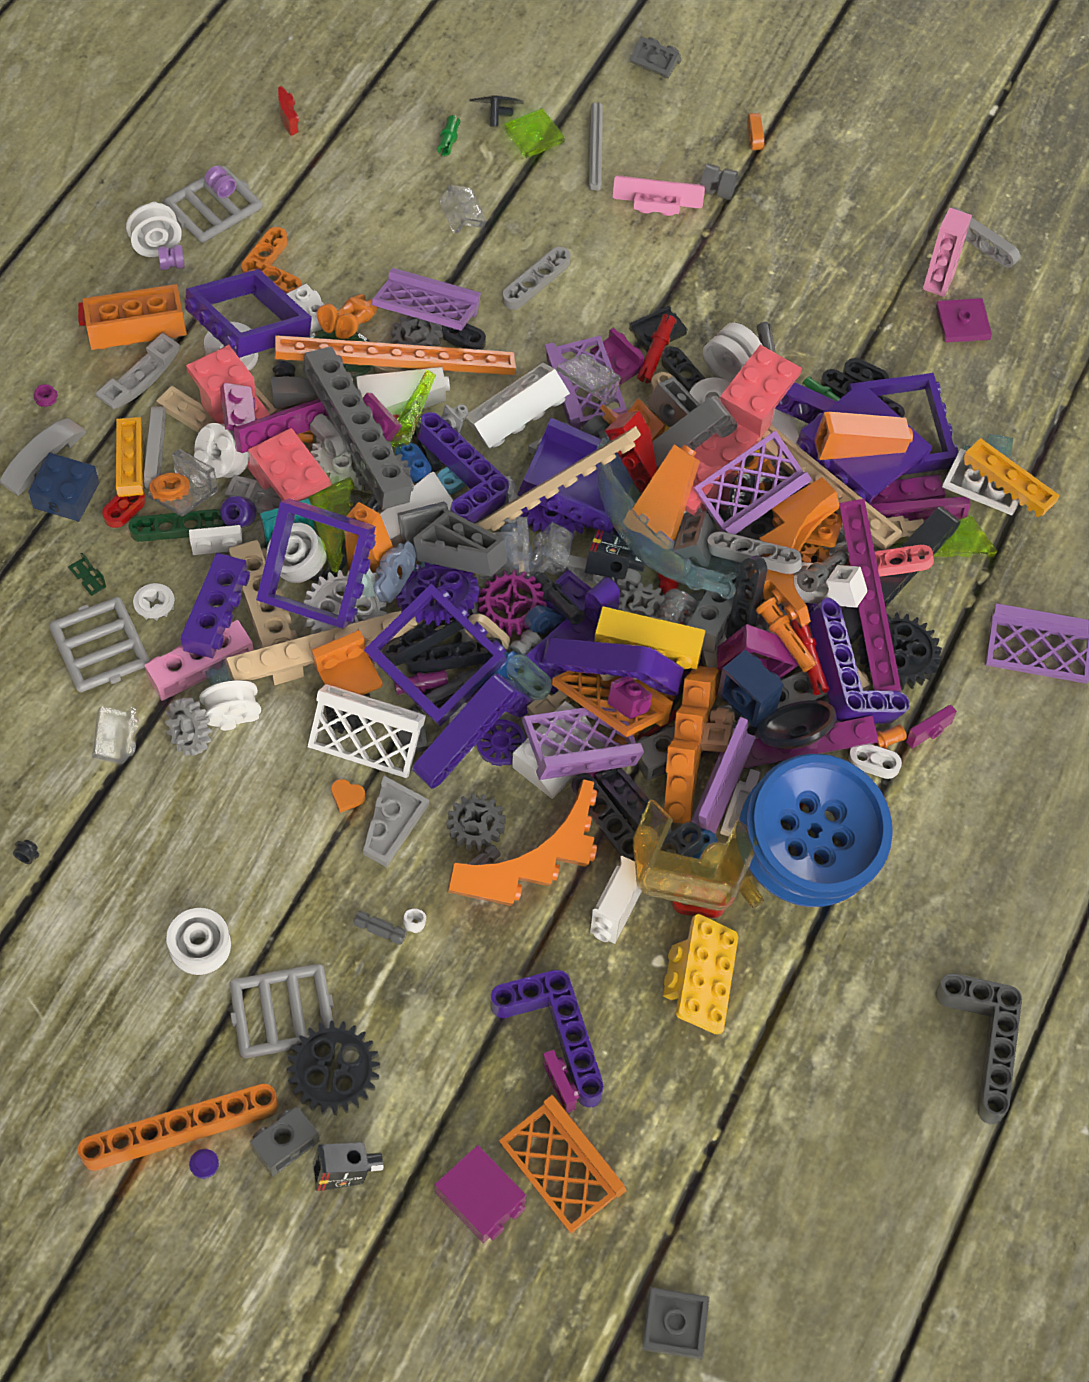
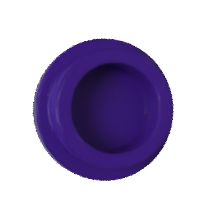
M201 1149L191 1156L189 1167L195 1177L207 1179L217 1172L219 1159L212 1150Z

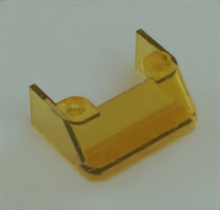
M650 799L633 839L636 884L645 895L717 911L729 908L735 900L753 859V846L758 845L756 837L753 836L752 846L749 841L747 826L742 821L736 820L727 843H711L704 849L700 859L661 851L660 849L673 819L655 800Z

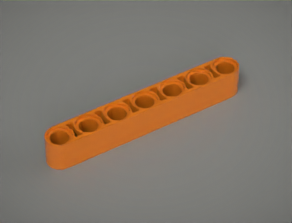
M268 1084L255 1085L88 1136L79 1143L78 1154L87 1169L100 1170L269 1118L277 1112V1095L274 1088ZM267 1096L271 1098L270 1103L267 1105H259L257 1103L262 1097ZM235 1105L243 1107V1110L238 1114H231L229 1112L230 1108ZM204 1115H215L211 1122H201V1118ZM179 1122L186 1123V1127L182 1131L176 1132L172 1130L175 1124ZM149 1131L158 1132L157 1136L152 1140L143 1139ZM118 1141H129L128 1145L125 1148H115ZM94 1148L100 1149L96 1157H86L89 1150Z

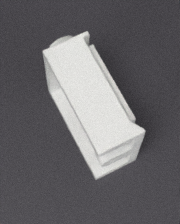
M621 856L620 865L616 866L596 905V909H593L590 933L594 934L600 941L616 943L643 890V887L638 885L646 871L645 866Z

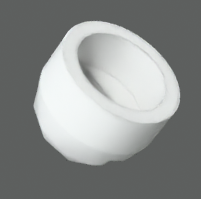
M419 909L407 910L403 920L405 929L414 933L421 932L426 923L425 913Z

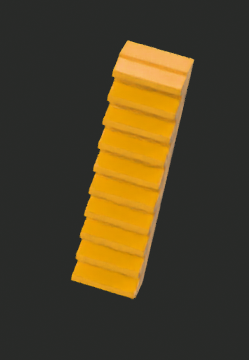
M141 417L116 419L118 497L144 495Z
M980 438L965 452L963 459L966 466L971 464L974 472L979 470L981 477L986 475L989 483L994 481L996 488H1003L1004 494L1011 493L1013 500L1018 498L1020 505L1026 504L1029 512L1034 510L1037 518L1043 516L1058 501L1059 494Z

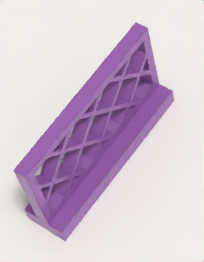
M392 268L389 272V279L374 296L372 305L462 331L471 316L476 317L478 314L481 293Z
M601 336L557 347L554 342L545 344L548 365L556 370L570 393L565 397L562 406L568 424L571 427L581 430V426L585 425L594 416L604 415L605 413L600 407L602 404L606 405L609 400L619 404L620 408L612 409L619 415L627 413ZM598 345L599 350L595 355L585 351L587 347ZM573 352L576 356L570 361L563 358L562 354ZM581 356L591 360L587 367L577 364ZM595 363L605 366L602 374L591 370ZM573 368L583 372L579 380L569 376ZM587 375L598 379L594 386L583 382ZM602 381L612 385L609 392L598 388ZM579 387L590 391L586 398L576 395ZM594 393L604 397L600 405L590 401ZM586 406L596 410L593 415L583 417L582 411Z
M774 431L696 485L693 490L721 529L719 532L735 535L812 481L807 472H803L778 433ZM772 439L779 447L777 457L764 454L766 443ZM761 447L760 453L754 452ZM747 456L759 457L757 471L744 468ZM763 458L776 461L774 474L761 472ZM740 462V467H735V466H734V465H736L737 463ZM780 463H789L795 473L789 477L778 475ZM727 470L739 471L737 485L723 483ZM743 472L756 475L754 489L741 486ZM720 476L719 482L713 481L714 479ZM760 476L773 478L771 490H758ZM778 479L783 480L781 483L777 485ZM707 484L718 485L716 499L707 498L702 488ZM723 487L736 489L734 503L721 501ZM740 490L753 492L752 502L748 506L738 504ZM757 493L763 494L761 497L757 499ZM720 504L733 507L731 518L723 522L718 514ZM737 508H742L741 511L736 513Z
M995 604L990 618L991 627L986 666L1086 684L1089 682V620ZM997 625L1007 626L1012 634L1002 639L996 632ZM1024 630H1031L1037 636V639L1028 644L1020 633ZM1050 634L1057 635L1063 643L1053 649L1045 638ZM1014 637L1023 646L1016 653H1013L1006 644V642ZM1075 639L1087 641L1086 649L1081 653H1078L1071 644ZM1040 641L1049 651L1041 658L1031 648ZM1000 646L1009 656L1004 661L992 659L993 651ZM1065 646L1074 655L1066 663L1057 654V651ZM1027 651L1035 662L1030 665H1024L1017 656ZM1052 655L1060 667L1051 670L1042 661ZM1078 660L1084 668L1083 675L1073 674L1068 665Z
M586 708L524 716L522 719L538 764L536 773L539 780L634 766L644 753L641 743L636 744L633 734L625 737ZM602 708L605 711L615 712V709ZM582 716H588L597 722L591 728L579 721ZM564 719L572 724V727L568 732L555 724L556 721ZM621 721L626 726H629L627 721ZM540 723L547 727L548 730L545 735H542L534 730L532 724ZM599 723L613 731L609 738L595 730ZM575 727L589 734L585 742L571 734ZM551 730L565 738L561 745L547 738ZM617 733L626 739L627 744L620 745L611 739ZM592 736L605 745L603 748L596 749L588 744V741ZM569 740L581 747L579 752H571L563 746ZM544 743L557 751L556 754L544 757L541 750L542 744Z
M740 717L736 728H733L732 738L726 752H720L691 820L700 829H708L715 835L756 740L755 736L747 733L748 720Z

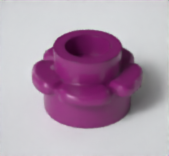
M42 384L35 389L33 398L37 405L48 407L56 403L58 393L51 385Z

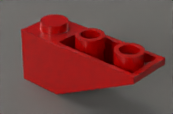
M638 410L621 414L605 432L610 441L635 426L640 432L641 436L633 441L636 446L624 454L620 450L617 453L638 491L643 493L657 472L651 431Z

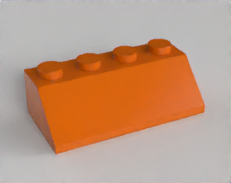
M177 284L82 298L91 350L145 341L152 342L162 333L170 338L187 335Z

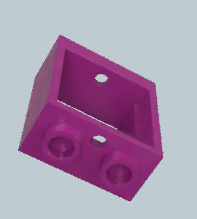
M747 624L717 647V669L721 671L723 667L744 650L750 654L755 652L770 657L767 660L758 658L766 669L777 674L779 678L799 665L778 635Z

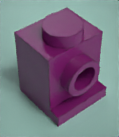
M621 677L611 683L608 704L629 719L649 711L652 693L633 681L634 678Z

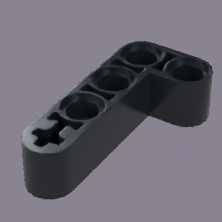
M732 472L727 474L723 483L734 485L739 473ZM743 474L741 486L754 489L756 476ZM760 476L759 484L763 482L764 491L771 490L773 479ZM777 480V485L783 480ZM807 484L804 485L802 488H800V489L797 490L796 492L800 491L801 489L805 488V487L808 486V485H807ZM723 487L721 501L734 503L736 489ZM740 490L738 504L748 506L753 492ZM757 493V499L761 497L763 494ZM720 504L719 513L724 519L728 520L731 518V506ZM737 508L736 513L741 511L742 508Z

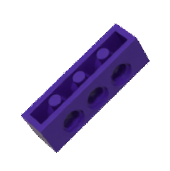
M216 553L180 637L183 651L213 659L216 650L221 649L225 628L231 626L233 609L239 606L242 587L247 586L250 579V571H247L246 560Z

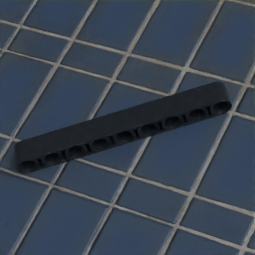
M939 506L900 548L927 545L932 549L934 556L955 533L961 520L942 506ZM894 558L890 563L898 565L903 560L901 558ZM919 571L880 577L885 608ZM845 606L842 614L850 644L852 645L862 634L863 628L859 607Z

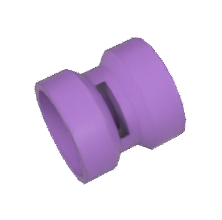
M222 166L212 167L205 175V182L211 188H214V192L220 198L230 196L236 189V181L227 175Z
M175 245L173 248H167L166 246L158 247L161 270H168L170 267H176L177 269L185 268L182 245Z

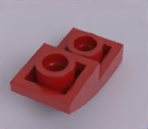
M281 85L278 87L280 116L284 127L292 136L298 133L299 117L294 110L295 99L290 92L288 93Z

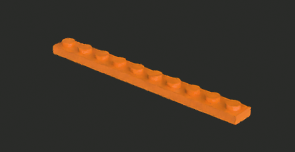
M275 336V359L304 361V354L306 352L332 346L335 353L341 356L343 364L417 369L443 367V370L453 372L461 371L500 375H515L516 371L514 352Z

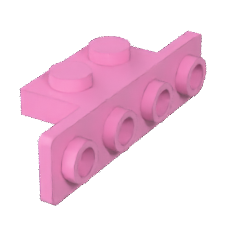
M615 176L613 198L634 201V209L641 213H651L654 211L661 212V214L666 216L679 214L680 206L702 208L705 186Z

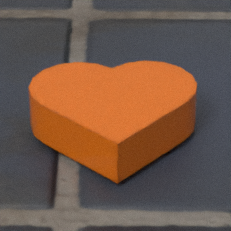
M339 779L332 784V796L340 813L360 806L365 801V790L362 786L358 784L351 785L349 781Z

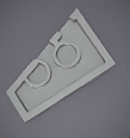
M383 775L381 790L376 801L375 812L363 849L364 855L387 867L429 806V800Z

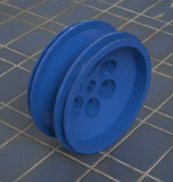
M804 754L791 757L768 771L747 796L738 824L741 853L748 869L756 880L776 897L805 907H824L837 904L853 896L866 886L884 866L891 849L893 834L889 807L875 782L854 764L825 754ZM799 803L805 804L809 809V813L802 812L799 808ZM825 811L832 813L835 820L829 821L825 817ZM781 820L790 824V831L782 828ZM808 830H812L814 832V838L808 835ZM832 837L838 838L842 843V847L835 846ZM788 846H792L797 850L798 857L790 855ZM814 854L822 857L823 865L815 862Z

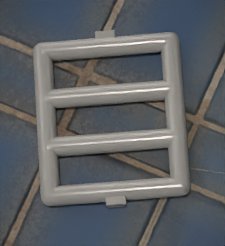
M225 166L222 167L227 172V175L236 181V190L250 203V205L242 210L228 197L220 198L214 192V188H211L205 182V176L163 200V204L174 211L182 229L186 227L201 243L208 241L263 207L262 202L249 190V185L244 180L240 181ZM205 187L232 215L221 221L194 192ZM186 198L213 227L203 232L175 203Z
M119 597L88 607V604L78 608V612L52 621L49 624V629L78 692H84L107 682H111V684L121 681L120 677L143 669L145 664L150 662L126 607ZM115 609L119 617L118 620L65 639L61 629ZM121 629L125 630L128 640L76 660L74 659L70 649ZM130 649L134 650L138 658L135 661L86 680L83 679L79 670Z
M322 964L231 980L230 992L234 1012L231 1013L233 1027L236 1026L239 1051L242 1058L247 1059L293 1050L292 1045H302L299 1035L306 1038L310 1037L306 1033L297 979L314 976L322 1024L325 1029L329 1028L330 1021L333 1020L331 1008H334L332 995L328 993L325 970ZM286 981L296 1038L279 1041L270 984ZM258 986L267 1043L250 1046L242 989Z

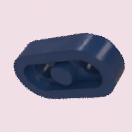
M539 605L528 612L524 623L532 632L547 636L565 620V617L555 609Z

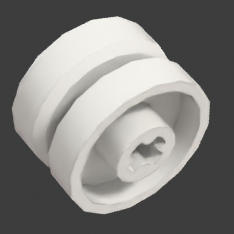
M735 322L728 323L717 336L704 346L703 356L705 363L717 378H722L731 383L755 350L762 344L758 337L744 325Z

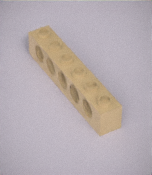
M258 540L228 548L231 557L246 560L247 571H250L249 582L247 586L242 587L241 592L261 648L298 639L296 631H290L289 624H292L289 611L256 600L267 558L266 548L261 549ZM280 588L277 589L276 594L283 596ZM304 666L271 675L274 685L304 677Z

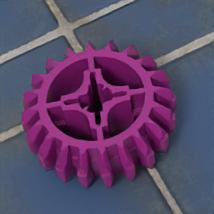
M513 569L512 575H507V572L503 570V577L499 578L498 575L494 574V582L486 580L485 586L487 589H480L482 597L478 598V605H480L478 611L479 614L487 616L501 630L507 631L509 638L512 637L513 631H516L517 635L521 637L522 629L530 630L524 623L525 617L528 614L527 611L539 605L547 607L546 602L543 601L544 592L540 591V583L535 584L536 579L534 576L527 579L525 571L520 576H517V570ZM508 588L506 593L497 595L500 591ZM517 588L528 592L532 599H527L526 596L518 594ZM513 595H514V599H515L516 602L513 603V606H512V609H511V612H510V607H509V605H510V603H511V601H512V598H513ZM492 608L504 611L507 619L499 617ZM527 612L524 616L516 619L519 613Z

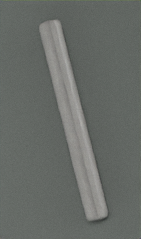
M595 102L591 104L589 189L591 191H599L601 189L603 105Z

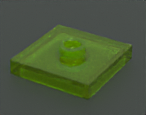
M543 108L504 123V130L526 158L565 142V136Z

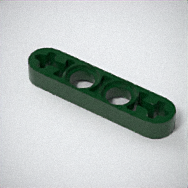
M219 509L138 516L129 522L128 528L133 540L146 542L190 537L189 530L224 527L227 525L223 522ZM214 519L219 520L218 524H213ZM189 520H194L198 523L194 528L184 526ZM202 520H205V526L202 525ZM163 523L172 524L171 529L167 531L160 530L159 526ZM151 525H154L155 531L151 530ZM143 526L142 531L138 532V527Z

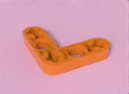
M270 228L242 262V273L249 272L248 269L253 271L256 268L267 277L276 276L278 279L273 282L286 294L302 286V282L298 277L272 266L273 262L287 246L288 241L287 233L283 228ZM262 251L271 253L267 257L259 256V253Z

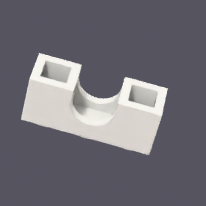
M802 562L801 569L794 574L796 591L804 603L819 604L824 598H832L840 606L857 607L868 592L861 567L837 565L826 583L821 586L819 585L813 592H805L797 584L798 574L808 569L813 563Z

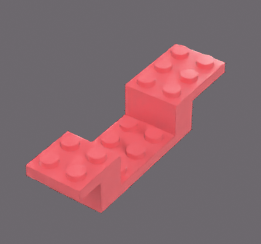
M230 345L186 365L187 372L200 389L202 406L214 423L224 424L220 387L223 383L251 387L252 396L256 401L254 409L255 418L260 419L270 415L256 396L254 377ZM292 428L248 449L249 461L247 468L263 490L272 486L282 501L288 498L301 501L331 486L330 478Z
M759 345L720 396L721 402L737 421L738 427L732 434L723 438L715 433L694 450L697 452L694 457L700 460L685 511L692 515H695L700 507L702 511H707L693 488L758 443L772 424L775 407L800 376L801 367L768 348ZM740 462L737 463V464L734 465V466H735V467H740ZM727 470V471L725 472L724 478L726 477L727 474L732 473V472H735V471H734V470ZM720 476L714 479L713 481L719 482ZM707 484L702 488V491L707 498L716 499L718 485Z

